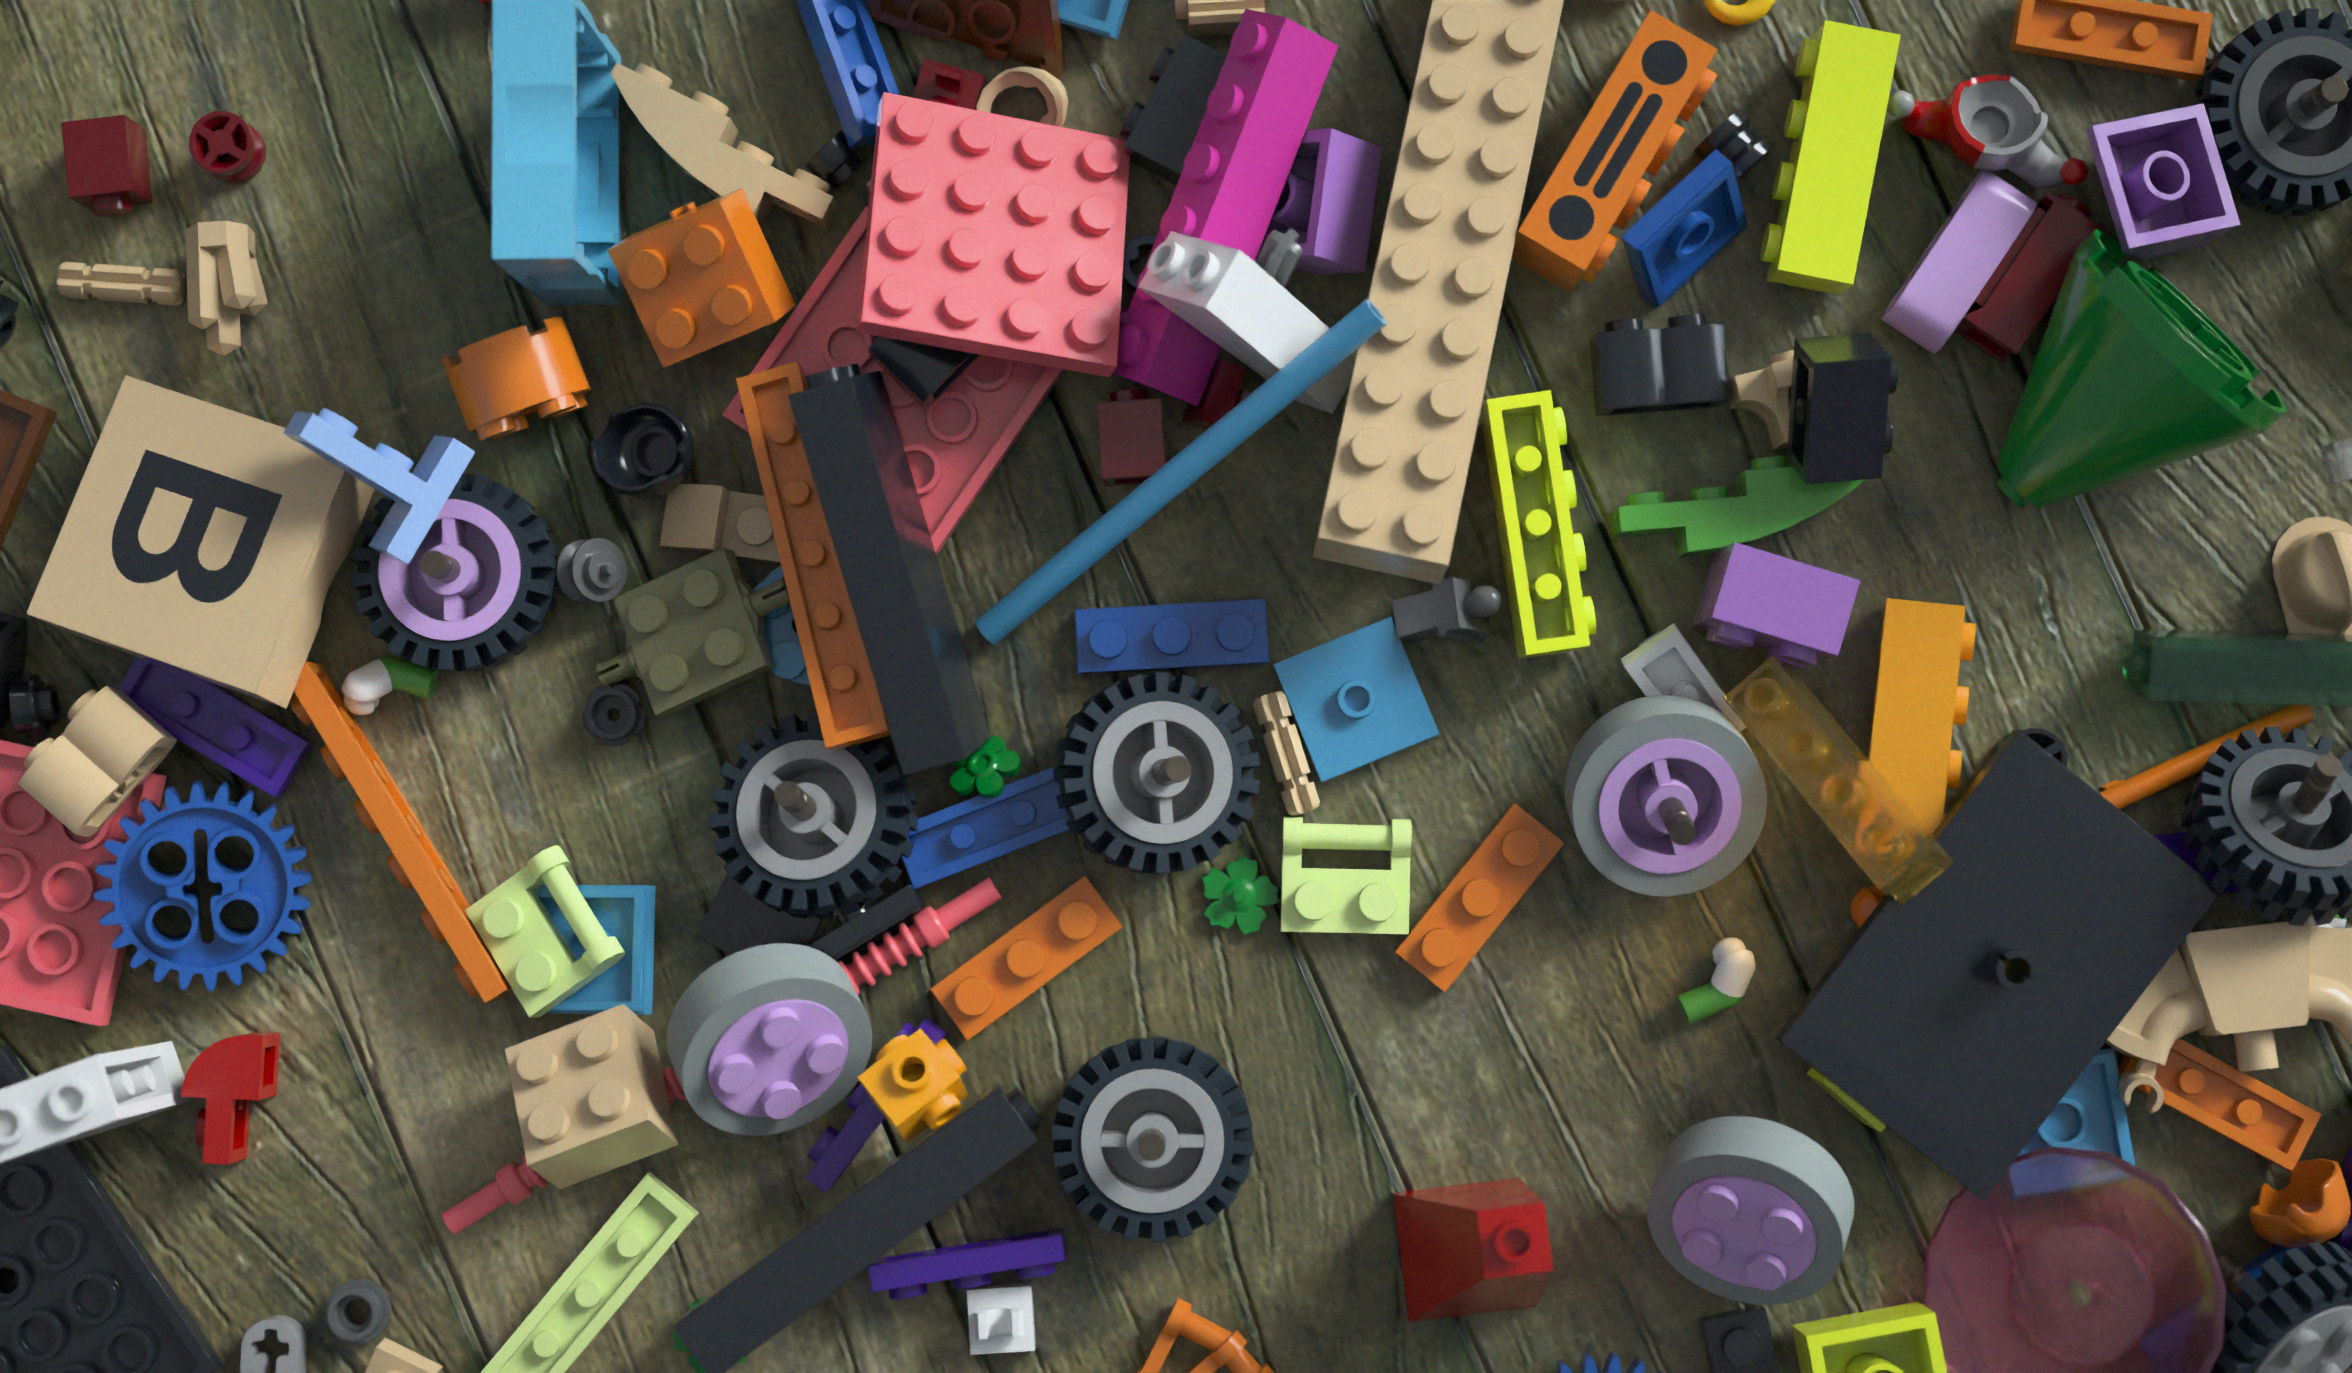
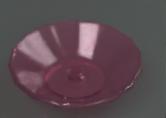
M2048 1146L2018 1155L1983 1201L1965 1188L1949 1201L1925 1250L1922 1305L1936 1314L1947 1373H2210L2223 1348L2226 1285L2205 1227L2163 1180L2109 1152ZM2082 1282L2090 1289L2091 1300L2088 1305H2079L2072 1299L2070 1290L2073 1283Z

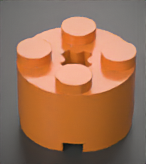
M562 316L544 319L546 328L529 334L527 326L523 325L457 350L459 357L446 356L441 359L470 434L477 433L480 441L491 438L493 441L529 429L526 417L538 412L540 419L552 416V419L588 406L584 394L590 391L591 388Z

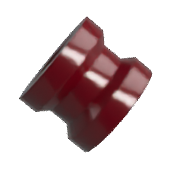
M213 111L202 116L194 124L190 133L189 150L194 161L217 179L229 184L243 183L253 179L261 171L266 160V145L262 136L238 115L228 111ZM230 154H231L232 156H234V157H231V158H224V157H223V156H228V155H230Z

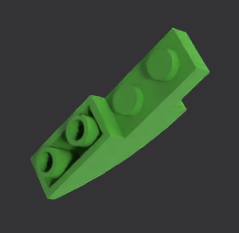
M1787 456L1757 458L1751 460V470H1744L1734 477L1736 497H1729L1728 487L1724 486L1690 490V500L1665 502L1664 492H1645L1627 495V506H1619L1611 512L1613 538L1676 533L1678 558L1715 553L1734 542L1747 545L1778 534L1823 511L1853 491L1864 480L1805 484L1794 467L1790 466Z

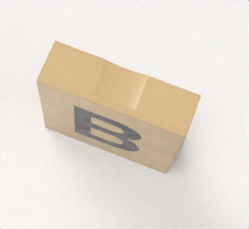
M125 375L26 614L62 631L140 658H152L208 682L287 709L320 627L328 588L335 573L349 555L375 489L283 434L286 429L284 427Z

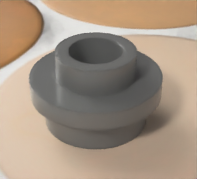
M353 1279L339 1285L330 1294L325 1307L326 1323L332 1334L339 1340L353 1345L365 1344L379 1337L387 1328L391 1318V1303L387 1293L377 1283L367 1279ZM353 1300H362L369 1306L370 1315L366 1322H359L352 1317L350 1306Z

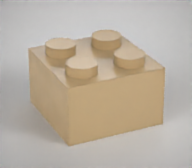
M625 1004L505 1049L527 1166L558 1189L568 1187L679 1145L654 1030Z

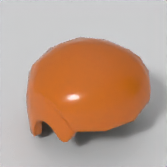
M2326 1159L2299 1161L2294 1170L2290 1171L2289 1182L2286 1187L2274 1190L2268 1183H2262L2257 1205L2248 1209L2255 1232L2271 1244L2283 1248L2298 1247V1249L2305 1248L2309 1243H2323L2337 1236L2347 1225L2351 1214L2350 1198L2339 1163Z

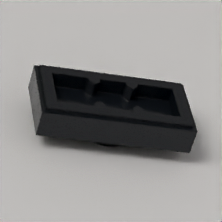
M907 885L872 906L868 898H864L857 902L860 910L848 915L843 911L834 917L840 927L808 947L827 954L836 962L841 961L853 952L866 946L869 942L894 929L900 923L912 918L913 915L923 910L927 904L918 889H914L913 885Z

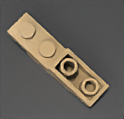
M616 62L610 74L630 109L654 142L671 161L704 191L717 199L742 188L760 226H762L772 204L814 225L827 231L830 230L840 208L834 197L828 194L831 186L827 182L802 169H797L792 177L771 166L774 158L770 154L747 142L740 141L737 149L733 148L732 145L739 131L731 118L726 116L729 108L717 99L699 91H695L690 99L670 89L673 81L656 69L638 63L635 71Z

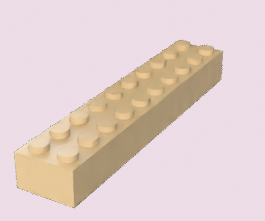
M1431 0L1367 298L1383 315L1387 325L1356 350L1312 555L1314 558L1439 585L1449 566L1564 0Z

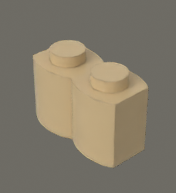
M105 686L99 692L96 689H92L73 704L68 712V718L71 722L63 734L56 740L53 738L45 739L28 754L23 764L27 770L18 782L25 791L75 835L91 837L102 828L124 804L133 789L156 769L177 742L175 737L124 692L109 686Z

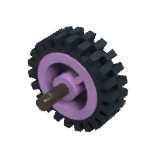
M463 472L409 564L389 559L369 547L370 542L395 502L392 499L389 500L382 497L373 507L379 512L372 522L364 519L358 531L365 534L361 547L353 545L351 559L358 561V573H350L351 588L358 589L361 599L355 601L359 614L368 617L371 622L367 626L375 638L382 639L388 644L387 649L397 656L405 657L411 660L410 662L423 667L446 672L459 671L469 673L479 672L478 668L486 666L494 668L504 664V658L511 654L518 656L528 648L525 642L532 635L539 637L546 627V624L542 623L546 612H553L558 600L553 598L552 595L554 585H558L554 559L558 558L559 553L557 545L550 541L548 533L551 530L547 523L535 513V507L525 498L488 477L479 474L474 476Z

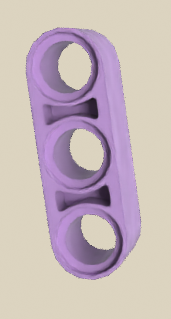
M1981 170L1967 187L1887 306L1881 320L1935 355L1957 328L2028 222L2038 203L1992 172Z

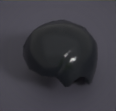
M641 402L623 409L622 412L611 413L608 425L601 437L591 441L590 454L595 474L618 493L644 500L662 497L674 490L685 478L694 457V438L686 422L667 406Z

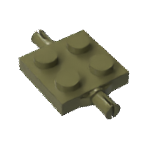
M722 547L613 598L626 633L627 651L604 662L597 663L595 666L596 673L603 674L598 676L604 687H612L614 684L637 674L643 681L655 716L668 717L775 668L774 660L765 639L764 615L790 604L784 577L780 578L777 582L754 591L744 580L734 551Z

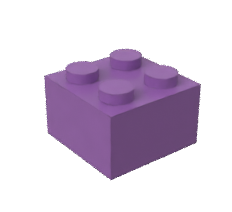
M1734 542L1712 556L1692 627L1707 631L1705 641L1710 644L1734 651H1742L1743 646L1761 647L1768 650L1766 660L1788 668L1803 670L1805 665L1816 666L1819 661L1839 655L1860 580Z

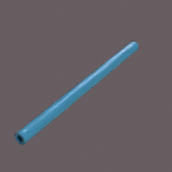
M1368 299L1360 303L977 618L975 622L981 634L992 644H997L1384 328L1387 322L1380 311Z

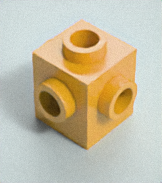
M921 1028L910 1037L900 1035L888 1042L876 1055L875 1060L877 1062L857 1077L869 1098L906 1144L929 1127L931 1130H936L951 1121L962 1108L960 1102L968 1096L959 1076L967 1070L961 1058L944 1038L934 1045Z

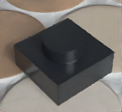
M1753 1305L1699 1318L1711 1373H1773L1780 1371L1766 1308L1763 1305Z

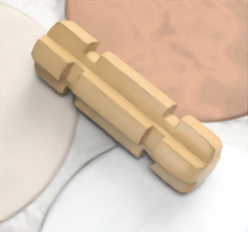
M64 262L59 265L56 285L58 293L67 298L88 300L92 295L93 298L102 301L147 304L152 299L157 304L178 306L184 302L186 294L185 274L176 269L154 268L151 273V270H146V267L95 264L92 268L91 266H86V263Z
M1276 691L1256 698L1253 701V709L1259 726L1264 725L1266 733L1262 734L1277 783L1282 782L1285 790L1280 793L1287 813L1291 816H1296L1315 810L1319 807L1320 800L1314 782H1308L1306 774L1310 773V769L1296 726L1289 723L1288 716H1291L1292 713L1286 695L1282 691Z

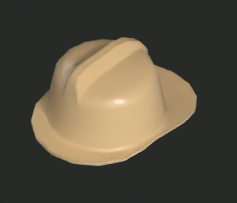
M2328 516L2306 518L2290 526L2279 538L2271 559L2273 578L2286 627L2295 647L2309 660L2327 667L2352 665V526L2347 522Z

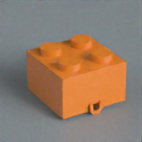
M742 188L698 207L695 206L694 202H690L669 212L670 219L634 233L607 250L663 368L772 324L796 306Z

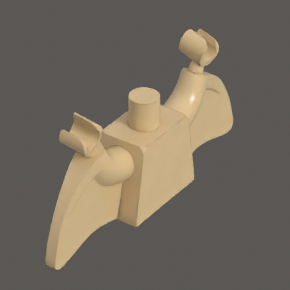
M2308 919L2303 926L2289 925L2287 921L2189 933L2105 1042L2115 1050L2138 1060L2136 1069L2126 1072L2118 1082V1092L2125 1105L2129 1106L2131 1093L2134 1088L2146 1084L2150 1085V1092L2146 1097L2145 1109L2150 1114L2160 1109L2163 1104L2164 1093L2162 1087L2154 1079L2157 1066H2165L2170 1049L2176 1040L2195 1031L2200 1036L2233 1034L2239 1072L2278 1068L2279 1064L2273 1029L2307 1025L2309 1018L2330 1022L2338 1029L2347 1044L2352 1045V927L2342 929L2309 925Z

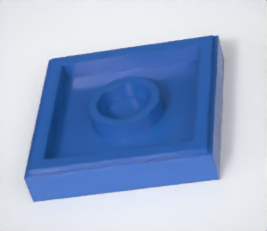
M1714 150L1621 236L1640 296L1655 309L1665 303L1747 227V220L1732 162L1718 150Z

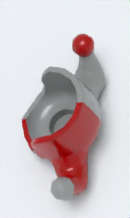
M1986 75L1974 77L1965 82L1961 81L1944 100L1914 101L1912 94L1903 90L1892 93L1889 97L1887 105L1889 114L1900 119L1905 132L1948 145L1957 159L1972 168L1987 171L2008 169L2039 189H2050L2065 183L2077 186L2087 179L2089 169L2084 160L2072 157L2065 162L2044 144L2041 138L2047 128V113L2041 111L2037 101L2028 89L2012 76Z

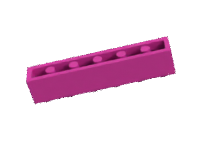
M1249 9L1244 10L1239 26L1232 36L1231 46L1215 88L1208 98L1207 108L1193 145L1185 157L1183 170L1168 209L1161 219L1160 230L1150 256L1139 276L1137 289L1124 323L1119 331L1117 367L1113 374L1159 393L1199 406L1221 346L1138 288L1148 271V262L1152 253L1167 239L1171 231L1238 249L1255 262L1338 45L1286 17Z

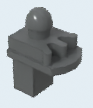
M1452 577L1442 579L1440 585L1432 583L1433 590L1393 601L1397 638L1418 641L1439 635L1441 637L1479 643L1486 641L1487 638L1496 634L1494 627L1490 625V616L1497 613L1501 607L1502 596L1497 589L1490 586L1487 580L1476 582Z

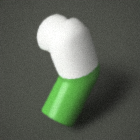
M381 656L347 675L341 688L344 694V706L353 714L368 715L373 713L374 708L378 706L379 698L393 690L430 700L437 687L439 670L423 667L393 656Z
M1729 937L1719 941L1712 950L1713 960L1717 966L1710 982L1676 996L1688 1025L1732 1008L1742 1001L1756 969L1754 955L1752 951L1746 950L1742 940Z

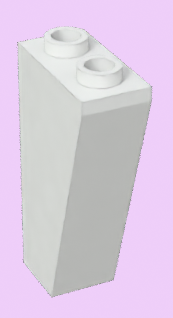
M1173 231L1152 253L1148 262V271L1138 288L1267 380L1330 329L1240 250ZM1356 351L1295 400L1333 414L1349 386Z
M168 1041L94 1055L1 1089L0 1163L124 1126L193 1101L192 1097H180L185 1077L173 1042Z

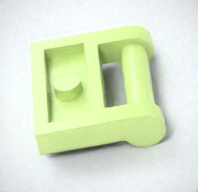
M1283 816L1280 931L1409 934L1411 819H1391V825L1303 823L1302 817ZM1302 849L1390 851L1389 870L1302 868Z
M559 845L549 847L536 854L527 862L526 867L465 910L529 1018H540L625 956V951L615 936H607L566 868L570 862ZM544 884L586 950L578 960L536 893V890Z

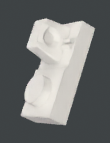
M1675 623L1661 632H1656L1640 643L1638 648L1621 658L1625 669L1646 697L1654 695L1689 697L1706 703L1723 713L1734 723L1740 732L1748 727L1740 712Z

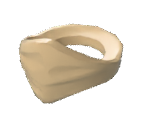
M1023 66L1007 69L998 74L982 90L976 106L978 111L991 113L992 102L997 94L1004 89L1016 85L1025 88L1036 86L1046 98L1048 113L1041 118L1039 123L1062 127L1066 120L1068 96L1065 86L1059 79L1045 70Z

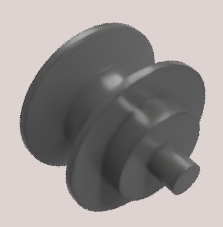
M593 538L573 541L561 550L556 561L555 569L558 586L566 597L577 603L609 601L621 592L626 582L627 564L625 557L618 546L607 539Z

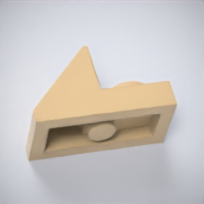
M679 484L667 494L660 539L661 547L706 554L724 547L733 550L736 558L781 564L764 496L733 492L720 485Z

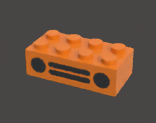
M1649 11L1516 233L1512 260L1568 293L1573 290L1580 278L1590 284L1592 283L1619 240L1608 233L1611 227L1615 225L1622 230L1625 228L1652 185L1641 178L1642 175L1647 171L1656 176L1685 129L1674 123L1678 117L1685 122L1689 121L1717 77V73L1707 68L1717 52V48L1656 12Z

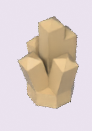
M231 221L198 222L185 229L188 323L200 329H206L207 349L225 356L241 346L240 313L255 316L268 304L256 260L255 233L247 224Z

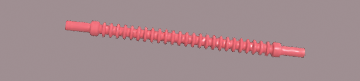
M988 877L936 910L928 906L913 915L914 923L909 927L905 923H900L898 925L900 932L897 935L892 936L889 932L884 933V942L881 945L877 946L874 942H869L866 954L861 955L857 951L851 954L853 961L850 964L845 965L842 961L837 963L844 969L857 995H859V986L862 983L866 982L869 986H874L876 984L875 976L879 973L886 977L892 974L890 967L893 964L898 963L901 967H905L908 955L913 953L916 957H921L923 955L922 947L926 945L930 948L938 947L949 940L948 931L1001 900L1002 896L991 878ZM670 1066L665 1067L664 1080L672 1110V1101L675 1098L682 1102L687 1101V1098L675 1070ZM524 1154L521 1165L515 1162L507 1164L495 1172V1181L442 1213L443 1221L447 1228L455 1235L507 1202L513 1205L521 1203L532 1196L533 1186L537 1185L540 1188H545L548 1185V1181L527 1166Z

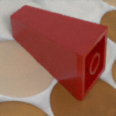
M1519 1177L1392 1193L1409 1322L1537 1306L1553 1272L1545 1204Z

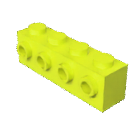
M1825 20L1812 39H1803L1795 71L1796 76L1805 77L1801 100L1792 99L1784 126V137L1793 139L1789 162L1780 161L1772 190V199L1781 200L1777 224L1768 223L1760 253L1761 261L1770 262L1766 281L1836 295H1842L1854 284L1900 34Z
M1551 390L1487 399L1480 409L1518 660L1583 650L1590 646L1589 635L1596 634V617L1591 596L1583 597L1579 572L1586 571V552L1581 533L1573 534L1569 509L1576 508L1577 496L1572 471H1563L1560 446L1567 444V431L1563 410L1561 407H1553Z

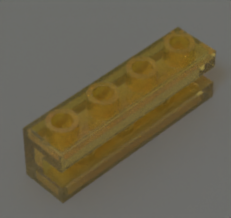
M1774 656L1767 659L1724 697L1728 705L1880 891L1886 895L1890 893L1897 902L1904 905L1954 863L1800 677Z

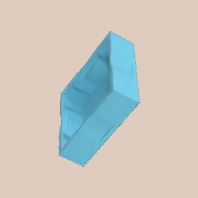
M492 0V260L545 305L621 304V278L607 251L621 242V92L610 74L616 62L621 64V55L606 34L598 31L592 14L582 0Z

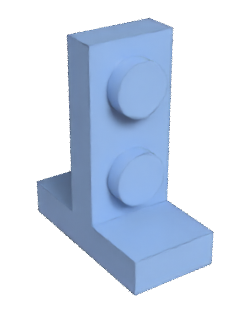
M322 408L318 416L313 413L296 411L283 434L395 501L370 542L369 547L389 559L409 564L475 451L454 438L434 435L411 474L409 470L414 464L412 460L385 444L378 443L375 450H372L357 441L353 436L358 428L338 414Z

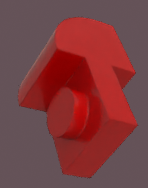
M253 1032L225 1038L205 1049L191 1064L184 1078L180 1097L206 1098V1108L200 1109L195 1126L196 1144L198 1147H203L202 1163L228 1165L247 1159L250 1100L259 1101L276 1096L280 1032Z

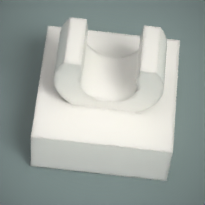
M1032 1283L967 1288L970 1355L1035 1351Z

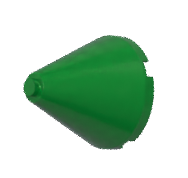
M2099 229L2094 230L2074 252L1996 462V466L2002 474L1996 481L1998 487L2010 500L2022 508L2029 502L2036 507L2043 508L2266 432L2287 412L2284 402L2274 389H2271L2261 399L2256 396L2248 384L2260 373L2259 369L2198 306L2153 266L2147 271L2132 261H2128L2124 266L2119 262L2128 254L2122 252L2118 239Z

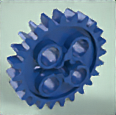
M194 781L190 792V799L182 800L175 788L169 786L165 790V807L160 809L147 797L141 800L140 807L145 818L143 822L127 815L120 819L119 824L129 838L124 840L108 837L103 846L117 856L118 859L117 861L98 862L95 872L103 877L112 879V884L96 889L94 899L113 902L114 908L105 912L100 917L99 922L103 926L121 925L123 930L118 933L111 944L114 949L122 948L131 943L137 947L130 963L132 968L142 965L150 958L157 962L153 981H161L169 970L173 969L179 971L180 989L186 990L193 974H202L208 991H214L219 972L226 971L230 979L237 986L242 983V965L248 962L261 974L267 970V963L263 954L265 949L281 956L287 953L288 947L279 933L283 931L300 934L302 924L290 915L289 912L290 910L309 909L311 899L294 892V888L310 883L312 881V873L293 869V864L302 860L307 855L306 847L298 846L286 848L285 842L295 831L293 823L276 829L270 825L277 811L276 805L272 804L257 814L251 810L254 801V791L249 790L238 803L229 801L228 783L222 782L215 798H206L201 782ZM198 829L204 830L207 834L209 880L214 883L221 882L222 885L214 889L210 901L214 939L209 942L204 941L201 935L200 893L198 889L187 888V885L194 883L198 872L197 852L194 843V832ZM240 836L252 845L254 856L245 865L239 867L229 866L218 857L217 844L226 837ZM162 841L177 843L185 851L187 857L185 866L173 872L162 871L151 860V847ZM237 899L245 900L257 909L259 918L250 928L234 929L223 920L221 914L223 906ZM168 905L180 906L190 915L191 927L178 935L167 934L161 931L156 924V911Z

